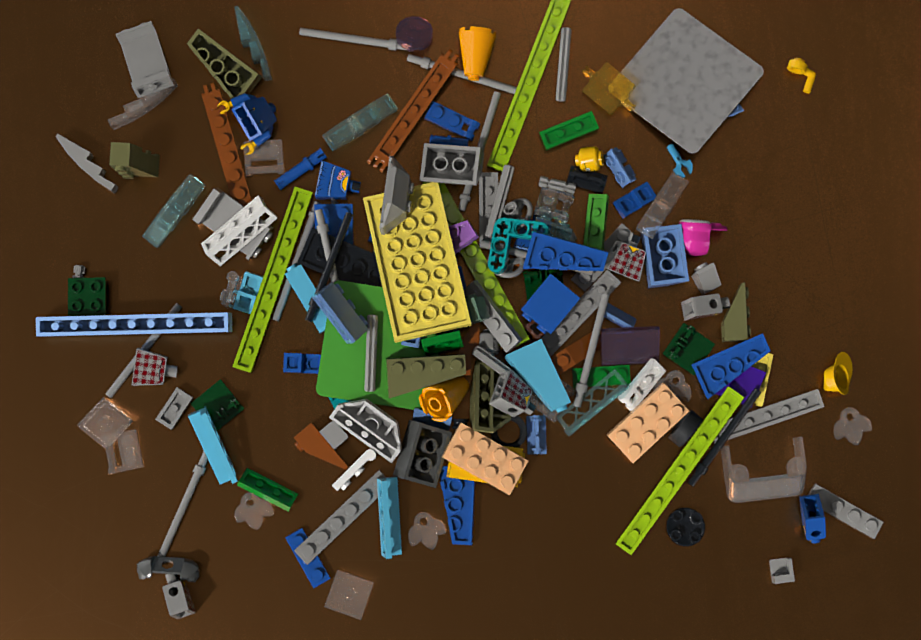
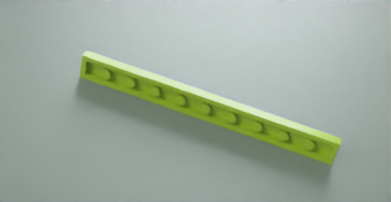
M571 0L550 1L487 167L502 172L504 165H508Z
M438 183L448 227L465 221L445 183ZM476 240L459 252L474 280L479 282L521 337L522 341L517 345L519 346L529 341L530 338L496 276L489 269L487 260Z
M294 187L233 364L234 368L249 373L253 371L285 273L287 272L286 269L289 266L313 196L311 191Z
M729 386L726 388L618 539L616 545L630 555L633 554L744 399L742 395Z

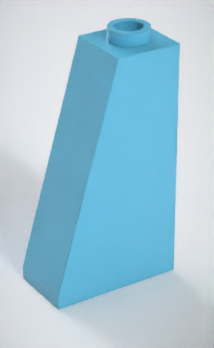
M295 263L286 269L287 273H285V276L308 312L310 307L308 304L311 297L314 296L316 288L302 265L297 266ZM319 308L316 310L313 323L321 334L325 332L327 317Z
M542 339L505 356L509 365L551 412L556 410L559 413L568 409L567 405L571 401Z

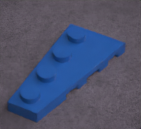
M533 231L523 269L603 271L609 252Z
M763 333L692 364L707 400L771 351Z
M442 466L440 484L443 491L452 544L473 545L476 481L446 477L448 466Z

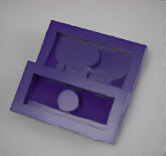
M751 366L716 394L721 396L729 386L744 397L740 403L743 405L754 388L760 389L766 372Z

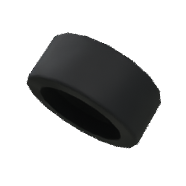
M690 410L672 430L668 438L678 447L683 446L701 425L703 419Z
M511 416V421L517 423L520 428L519 438L513 443H505L499 439L498 431L491 433L493 441L502 446L518 448L526 439L527 426L519 416Z

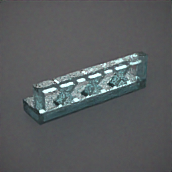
M614 369L584 394L583 401L590 402V408L587 412H579L578 407H576V411H570L575 407L573 406L574 403H572L568 409L561 412L555 418L565 428V433L570 436L630 386L618 371ZM613 375L621 382L616 388L608 387V379ZM605 389L604 398L602 400H594L593 391ZM607 390H613L607 395ZM591 394L590 399H585L588 395ZM592 402H598L592 407ZM566 413L575 414V422L570 426L562 419Z

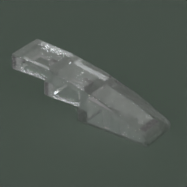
M172 79L174 86L123 105L125 113L108 119L110 127L116 130L151 111L178 86L175 79Z
M672 173L646 211L636 230L653 239L669 213L673 210L689 181Z

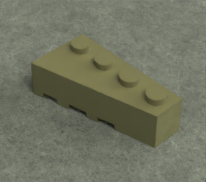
M197 29L187 43L231 99L244 93L250 94L262 78L261 75L200 29Z
M465 354L386 358L388 398L390 399L465 375Z

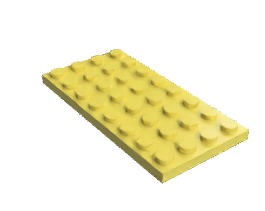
M431 182L414 186V192L409 197V200L412 201L411 212H407V219L385 235H381L379 229L384 193L364 197L363 201L394 342H402L472 326L439 184Z

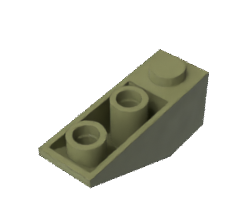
M745 282L738 286L730 303V308L727 309L721 322L722 342H744L751 335L750 325H747L750 309L749 306H746V299L749 298V289L745 287Z

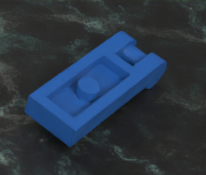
M434 101L425 116V120L465 139L469 138V141L473 140V134L480 126L479 122ZM464 124L469 126L467 131L462 130Z

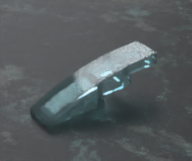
M235 6L241 44L243 48L250 47L254 64L261 63L264 80H272L268 60L260 40L244 13L238 6Z
M387 93L324 133L322 137L331 150L334 151L363 135L366 130L395 113L398 107Z
M189 174L157 214L142 237L156 248L160 247L169 232L174 230L182 216L187 214L206 185L192 174Z

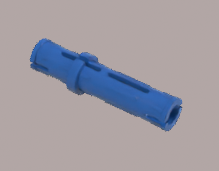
M319 148L306 158L305 156L302 158L303 161L274 180V182L282 190L308 170L312 171L313 167L327 158V156Z

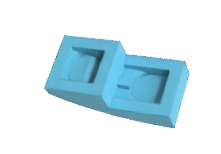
M245 271L233 309L251 314L264 276Z

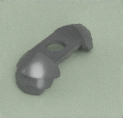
M150 556L137 563L139 579L151 578L153 573L178 574L181 580H187L188 582H196L199 578L198 564L187 558ZM166 562L173 563V567L170 569H165L162 565Z

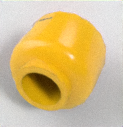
M596 146L581 148L579 154L575 155L576 166H580L583 172L598 171L604 165L603 151H600Z

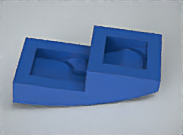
M645 182L630 193L614 201L613 205L622 219L655 200L657 196L649 183Z
M284 353L283 372L318 374L321 354Z

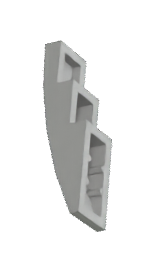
M56 135L64 150L81 169L114 194L117 192L119 187L103 178L106 171L91 162L94 157L92 153L63 136Z

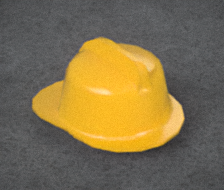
M840 352L835 359L834 365L824 371L823 388L825 391L840 392L842 395L848 393L853 368L851 358L846 352Z

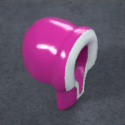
M682 219L679 221V224L682 225L686 255H706L709 250L710 231H728V228L722 226L721 223H710L709 221Z

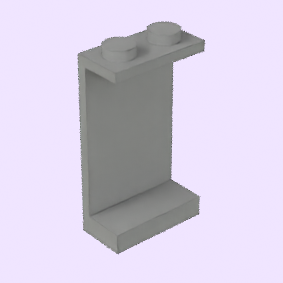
M151 21L116 33L132 79V88L138 98L174 86L156 29Z
M214 188L192 220L198 224H204L215 232L244 206L221 189ZM271 225L267 226L240 250L247 255L246 259L250 260L253 257H258L262 251L260 247L263 242L267 243L273 235L271 233L273 229ZM254 226L247 227L245 233H251L254 230ZM240 238L233 239L230 244L236 245L240 242Z

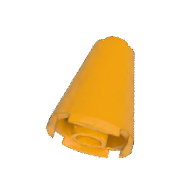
M470 26V30H465V27L459 28L464 75L468 77V80L479 81V78L484 76L496 39V31L491 33L492 29Z
M459 376L425 387L419 396L423 412L426 415L429 413L434 421L443 422L449 419L469 390L467 379Z

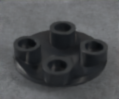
M679 508L669 516L666 529L674 543L680 546H692L702 539L705 532V522L702 515L696 510Z

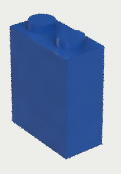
M550 274L522 307V316L529 322L535 321L538 324L536 328L543 334L547 332L551 334L580 300V297Z

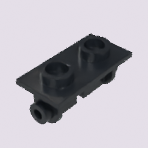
M571 165L566 183H574L577 187L603 194L608 175L594 171L583 172L580 167Z

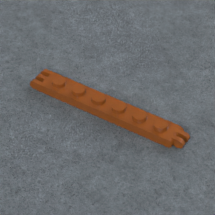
M451 49L448 50L446 55L442 53L367 160L368 164H371L374 158L377 160L373 165L374 168H377L382 163L383 165L379 170L381 173L388 166L389 156H395L458 65L455 62L459 57L457 53L452 59L449 58L453 52Z
M214 82L210 83L212 91L208 90L206 84L203 85L205 93L201 95L230 196L245 207L252 201L228 115L227 113L220 114L226 108L224 105L217 107L223 101L220 88L216 89Z

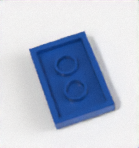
M314 204L315 229L318 226L315 210L322 209L325 223L329 227L328 234L337 237L345 213L353 214V204ZM353 217L343 240L354 245Z

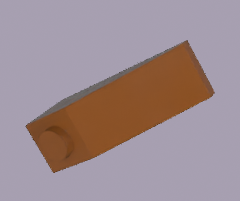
M592 332L551 357L558 375L566 372L586 358ZM599 335L595 352L606 346L601 335Z
M310 423L293 437L296 440L294 444L300 452L304 450L308 454L345 470L350 468L313 423Z

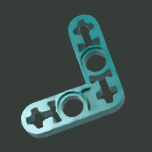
M499 218L495 222L488 259L489 269L495 274H501L506 270L511 238L531 240V225H533L532 228L534 230H540L543 227L546 231L543 234L550 235L549 227L543 222ZM503 223H505L508 226V228H505L503 232V235L507 236V238L501 237L502 230L499 228V226H503ZM522 224L526 225V233L518 234L517 228ZM499 241L505 242V248L502 251H498L495 248L496 243ZM495 253L498 255H504V257L499 256V262L502 265L498 266L497 269L493 266V263H497L498 257L494 255Z

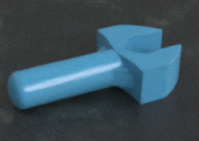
M669 144L667 149L676 162V168L673 171L675 175L685 178L681 167H686L689 174H691L693 164L691 160H683L674 144Z

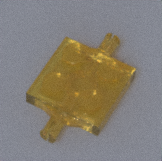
M607 61L596 72L588 66L583 69L582 72L590 80L582 92L607 113L612 115L622 105L630 112L635 109L636 105L630 102L628 97L636 86Z

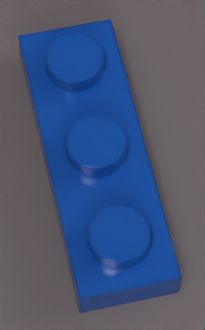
M301 528L285 537L314 589L331 579L318 555L307 565L294 552L308 538L304 529Z

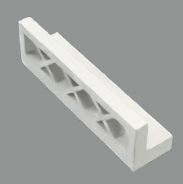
M258 195L201 243L205 254L219 266H222L274 222L277 216ZM265 212L269 215L266 220L259 221V217ZM254 226V230L251 233H245L247 227ZM240 238L239 243H237L236 245H230V242L233 239ZM219 251H226L220 259L215 256Z

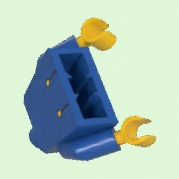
M244 93L230 99V102L221 101L217 105V107L220 105L226 107V110L221 111L220 114H225L230 107H234L231 109L249 141L253 140V142L245 143L241 146L240 149L246 146L249 147V152L245 155L252 154L254 147H259L271 137L273 124L277 121L274 115L276 107L273 103H267L264 97L257 98L254 95Z

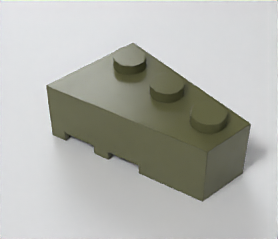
M111 142L109 165L122 178L134 179V176L158 177L159 154H151L149 150H146L144 153L141 147L132 143Z

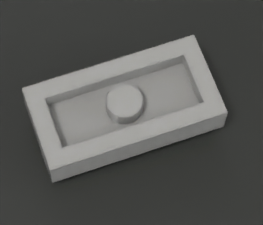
M176 387L155 420L173 430L194 398Z

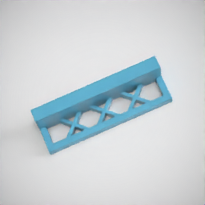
M204 407L188 414V418L219 484L230 480L232 484L238 482L237 472L207 408Z
M397 477L377 478L381 555L386 559H391L392 555H402Z

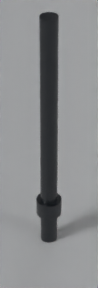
M349 212L345 213L315 294L323 289L328 282L353 214ZM311 297L305 321L312 323L316 310L320 307Z
M754 388L702 463H698L695 468L696 471L688 481L690 485L694 487L700 477L709 470L708 466L760 395L761 392Z

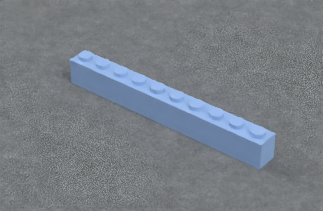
M229 312L36 317V336L40 337L232 332V313Z

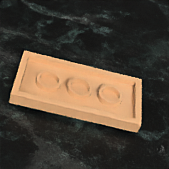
M661 383L606 435L634 463L679 422L689 410L665 383Z
M463 423L459 424L442 455V458L508 495L512 493L528 463V460L481 433L474 431Z

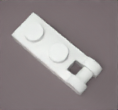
M651 358L629 386L618 394V399L625 403L629 411H632L642 402L666 370L655 359Z
M372 449L365 451L332 486L337 491L340 489L344 491L351 484L349 480L354 475L358 477L365 470L363 465L367 461L376 459V452Z

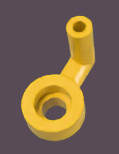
M801 58L789 60L787 69L790 72L807 76L803 92L809 94L816 73L807 68V64Z

